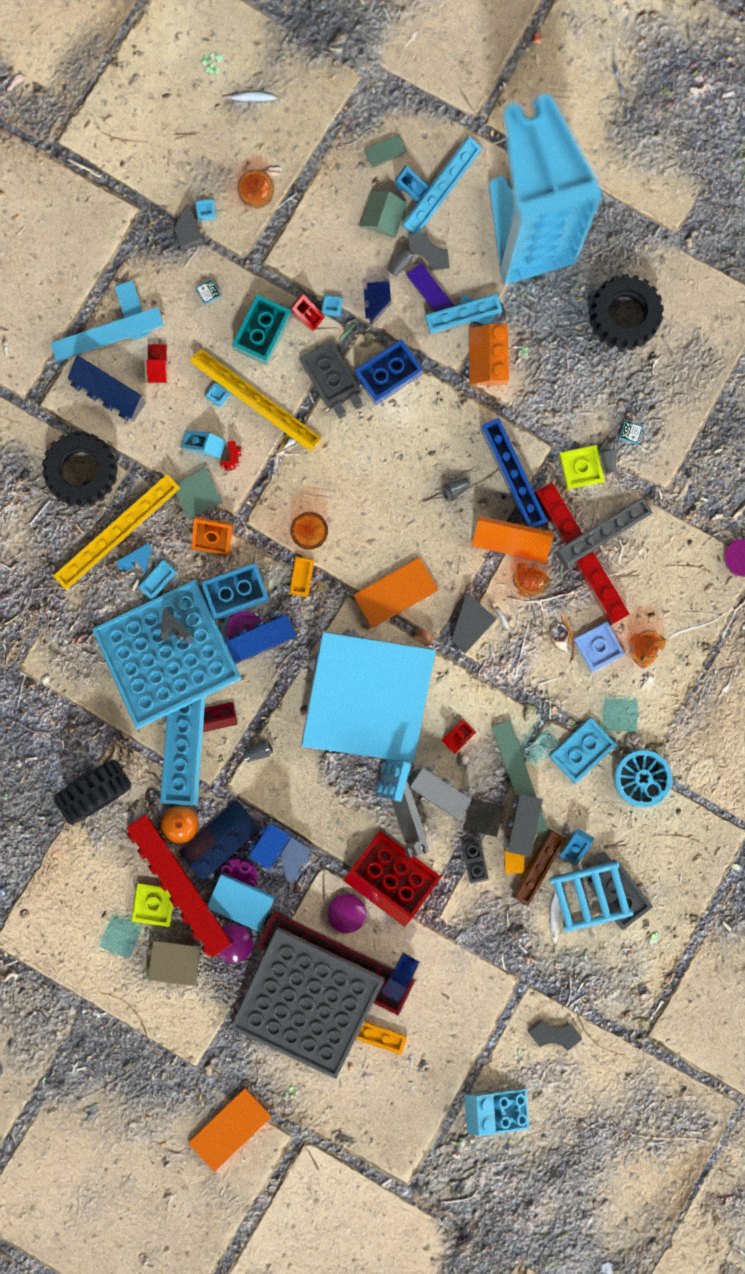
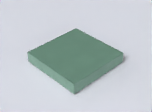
M206 468L176 483L181 488L176 495L188 519L194 518L223 503Z

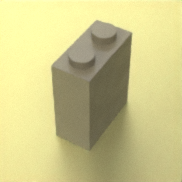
M154 940L153 944H149L148 956H151L150 964L147 963L145 975H149L148 980L195 986L201 946Z

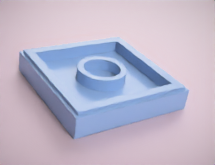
M608 621L573 639L591 673L625 655Z

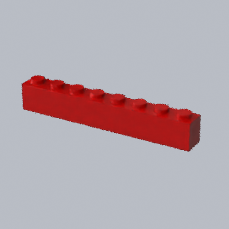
M553 482L535 492L540 507L563 546L583 534ZM593 551L574 562L610 626L630 615Z
M144 815L126 827L129 831L127 833L128 838L132 843L136 842L139 847L137 849L142 859L146 858L150 863L148 865L149 870L153 875H158L160 878L159 885L164 892L167 890L171 895L169 898L170 902L175 908L179 907L182 912L180 917L185 924L189 922L192 927L190 932L196 940L200 939L203 946L201 948L207 957L210 955L214 958L232 946L233 943L149 816Z

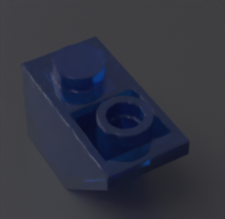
M390 281L367 283V289H363L364 300H368V307H365V319H369V324H374L391 305Z
M403 952L391 972L382 993L399 1002L407 990L420 961Z

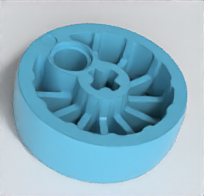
M650 750L632 751L623 756L617 763L613 775L614 787L619 797L627 804L639 808L652 807L659 804L668 795L672 786V772L667 761L658 753ZM636 756L643 757L641 769L635 759ZM646 757L653 758V762L645 770ZM632 759L637 770L636 772L626 765L628 760ZM658 762L662 768L650 773L655 763ZM623 767L630 771L633 776L621 775ZM664 772V780L653 779V775ZM640 774L647 776L645 779L646 783L639 782ZM620 778L633 779V781L622 786ZM657 782L664 783V787L662 790L661 786ZM635 784L632 791L627 795L624 792V788ZM651 784L655 785L657 793L653 796L647 792V788ZM639 787L638 801H636L631 796ZM642 794L649 798V801L643 802Z

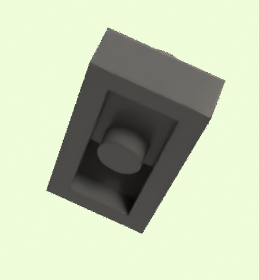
M165 608L162 611L161 638L163 641L166 642L172 635H175L180 642L185 641L188 645L194 641L192 635Z

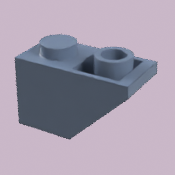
M292 837L281 853L286 878L290 883L292 880L297 881L302 873L299 870L303 863L307 865L312 857V854H310L311 849Z

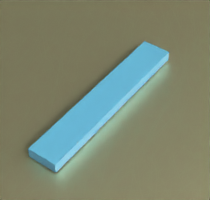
M470 136L464 139L401 223V226L410 234L420 233L483 149Z
M156 307L52 342L51 346L55 359L59 362L163 327L164 323L160 310Z

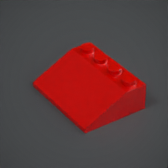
M379 831L343 881L405 927L413 919L441 876L415 856L407 858L403 847Z

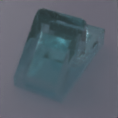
M546 730L522 754L535 767L561 743Z

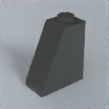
M467 594L464 598L451 639V643H453L451 647L459 654L461 652L466 654L496 621V618L470 594Z

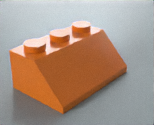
M487 324L470 328L469 385H507L509 381L508 324Z

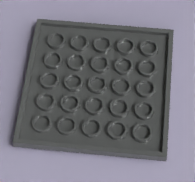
M278 927L231 1029L337 1079L385 978Z

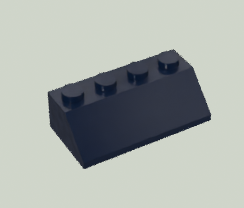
M79 355L76 356L68 375V380L71 382L70 386L77 391L82 389L87 392L86 396L93 401L98 399L103 402L102 406L107 410L112 411L114 409L123 420L134 422L146 404L143 396Z
M236 800L187 843L179 853L200 879L204 881L262 828Z

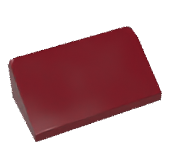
M233 702L204 709L203 732L238 725Z

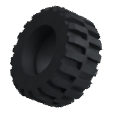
M623 274L620 278L614 276L610 281L606 280L598 288L589 308L590 325H593V333L600 336L599 340L602 343L605 341L609 343L608 347L613 349L616 346L618 350L624 351L625 348L634 350L637 346L642 347L653 338L662 322L664 305L661 304V295L656 294V287L648 285L650 281L646 279L641 281L637 275H634L632 278L629 277V274ZM628 297L635 300L643 310L642 322L634 328H623L615 324L608 312L609 306L614 299Z
M75 431L69 432L70 435L68 436L63 434L59 436L60 440L57 442L54 440L50 444L52 447L50 450H46V458L42 460V466L44 467L42 475L45 478V483L60 501L66 502L68 505H78L79 507H85L87 504L90 506L95 505L96 501H102L107 493L110 494L113 490L111 488L112 485L116 483L118 468L115 456L107 444L94 434L90 435L84 431L80 433ZM85 452L95 458L98 465L97 474L90 483L84 486H73L63 477V465L73 454Z
M113 759L90 770L61 789V791L54 795V802L67 823L74 825L124 795L131 789V782L119 762Z

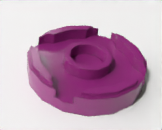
M745 539L732 542L727 547L724 556L726 568L732 574L745 577Z
M248 611L239 612L228 621L226 635L233 639L238 637V632L245 629L251 631L255 629L256 624L262 621L254 613Z

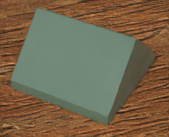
M371 191L359 227L395 238L407 202L390 191Z

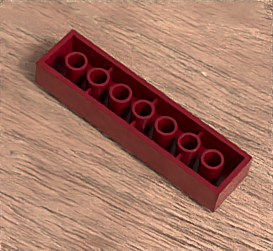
M274 911L258 948L267 951L279 927L382 976L385 979L373 1004L399 1016L416 981L414 977L280 912Z

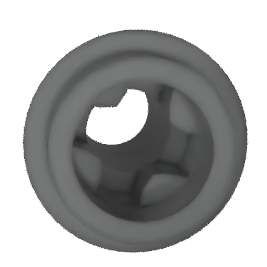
M401 248L400 251L397 250L388 271L397 277L413 262L414 256L404 248Z
M615 445L600 447L599 455L605 472H616L617 449H615Z
M464 478L445 483L441 487V491L447 501H453L467 489L471 488L469 480Z
M261 739L250 749L243 752V755L249 763L270 757L273 749L267 739Z

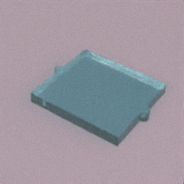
M604 698V712L602 713L603 730L637 732V718L639 717V714H637L638 700Z
M113 915L100 947L111 951L113 955L118 954L129 959L142 927L130 922L129 919L124 920Z

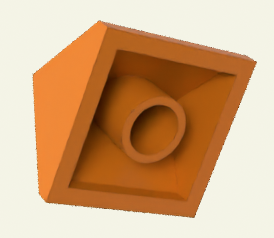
M194 517L191 549L229 556L234 531L233 524Z

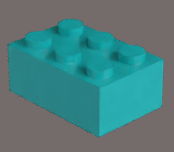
M257 294L232 343L233 350L267 366L292 317L291 310Z

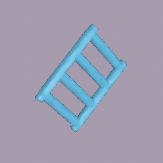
M619 861L549 878L551 884H554L565 925H563L564 932L633 916L632 909L628 907L619 875ZM606 871L611 872L621 911L614 913L609 911L599 873ZM589 875L592 876L602 911L601 916L591 918L580 880L581 877ZM573 880L584 920L572 922L561 882Z

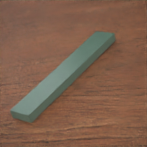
M507 721L492 726L515 796L517 797V794L536 797L511 722ZM540 811L536 834L548 830L542 811Z

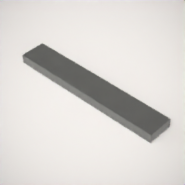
M642 497L554 553L564 568L645 519L653 512Z

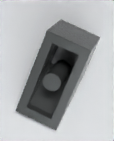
M187 204L174 228L176 235L173 236L176 247L180 246L182 251L203 244L190 205Z

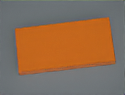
M479 515L472 546L546 563L554 532Z
M417 558L354 594L353 597L371 628H374L434 594L438 589L420 558Z
M244 1088L188 1144L215 1172L272 1116Z

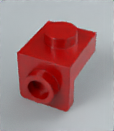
M228 441L230 460L219 462L221 469L232 471L237 466H240L238 457H242L240 445L236 446L235 441Z

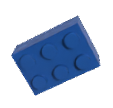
M402 339L354 370V376L375 406L423 375L422 367Z
M270 823V825L265 824L259 833L262 836L259 842L254 841L248 850L251 852L249 857L268 870L272 868L292 835L274 823Z

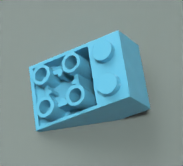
M526 1089L464 1094L467 1134L485 1136L529 1129Z

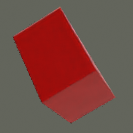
M302 293L290 307L292 316L312 331H315L325 318Z

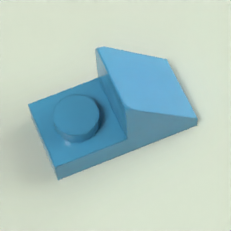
M406 165L395 179L397 190L406 192L416 203L429 187Z
M148 543L118 560L116 564L121 571L124 569L129 571L138 562L146 574L153 548Z
M577 829L570 836L559 857L577 866L595 838Z

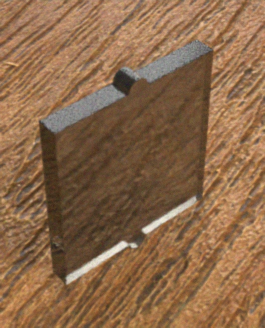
M471 798L469 810L466 812L467 818L464 829L497 837L499 826L502 823L501 817L504 806Z

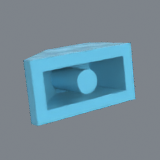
M186 430L181 448L207 457L220 459L226 440L211 433Z

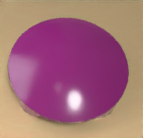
M230 859L224 863L220 870V875L224 873L253 887L257 884V870L246 859Z
M350 894L340 895L329 905L328 920L337 931L352 933L360 929L364 924L366 908L358 897Z
M237 924L223 927L233 945L218 956L227 963L244 961L250 955L253 948V939L250 932Z

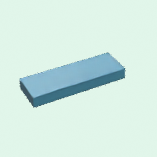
M133 281L115 286L124 318L143 312ZM148 331L137 336L131 337V339L133 341L142 337L149 336L150 333Z

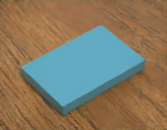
M590 717L549 755V758L576 784L617 744Z
M222 873L208 903V907L218 914L260 932L275 896Z

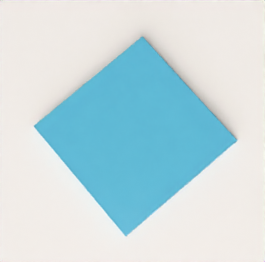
M196 579L92 628L136 729L144 727L242 679ZM165 608L194 638L192 643L188 645L185 641L180 642L175 635H172L166 642L163 641L161 638L162 611Z
M322 632L301 746L414 763L436 650Z

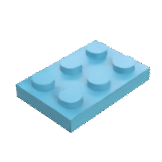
M386 759L381 767V780L378 781L376 786L377 797L401 802L411 764Z

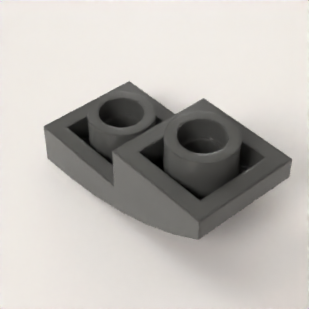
M480 840L461 844L470 885L489 880Z

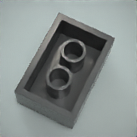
M517 794V797H513L511 809H514L513 816H509L507 828H510L509 834L504 836L502 846L506 847V852L531 857L543 799Z

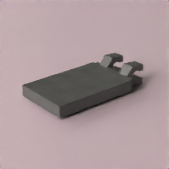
M333 341L299 358L325 406L329 407V409L334 408L339 419L346 416L341 403L348 399L351 400L356 410L363 407L357 395L360 393V387Z
M406 781L401 802L391 801L406 843L404 851L407 858L421 855L422 851L423 854L430 851L427 840L424 838L426 835L408 781Z
M604 851L597 855L603 864L616 861L615 859L611 860ZM587 862L582 866V869L592 866ZM619 862L618 871L628 907L633 911V916L614 920L623 931L652 909L653 906ZM611 872L599 873L610 913L621 911ZM589 875L587 884L597 896L592 876Z

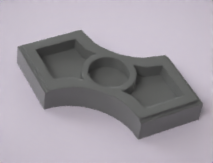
M427 232L408 235L410 253L422 256L428 262L431 271L450 268L448 249H440L430 242Z
M541 1020L528 1031L540 1048L546 1044H558L569 1051L582 1040V1037L571 1023L562 1027H555Z

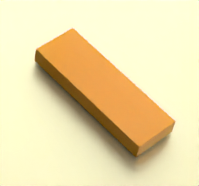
M364 1021L356 1040L401 1055L407 1035Z

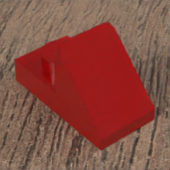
M148 344V360H146L148 383H167V344Z
M462 719L441 741L456 754L476 731Z

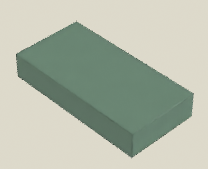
M396 135L365 149L364 152L371 167L374 168L405 154L406 149L399 135Z

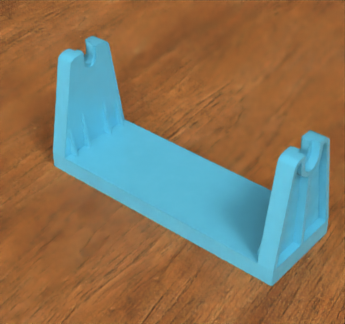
M541 95L536 100H533L532 105L535 115L531 118L524 115L520 104L517 105V103L507 106L504 112V125L513 188L508 187L504 176L494 178L489 185L499 271L504 285L576 264L602 197L598 181L550 95Z

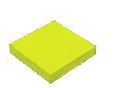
M597 445L559 452L567 490L605 482Z
M137 882L131 921L170 927L173 905L169 900L171 897L167 890L164 892L159 885Z

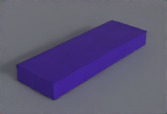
M422 263L406 274L407 278L434 312L454 306Z

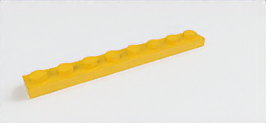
M200 349L191 357L189 362L195 365L196 368L202 370L211 379L226 388L227 391L233 393L258 414L264 416L273 425L299 442L304 448L312 451L320 443L322 438L203 349Z
M166 474L53 575L54 578L65 590H68L181 488Z

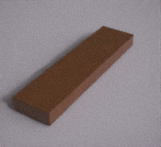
M548 829L511 897L527 906L530 905L566 838Z

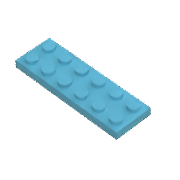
M205 697L167 715L160 803L198 805Z

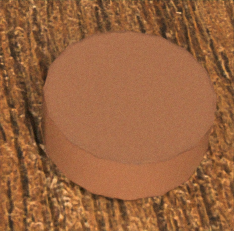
M417 630L414 636L416 640L431 645L434 640V636L426 630Z

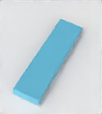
M494 294L433 312L424 317L429 333L433 334L497 315L503 311L498 295Z

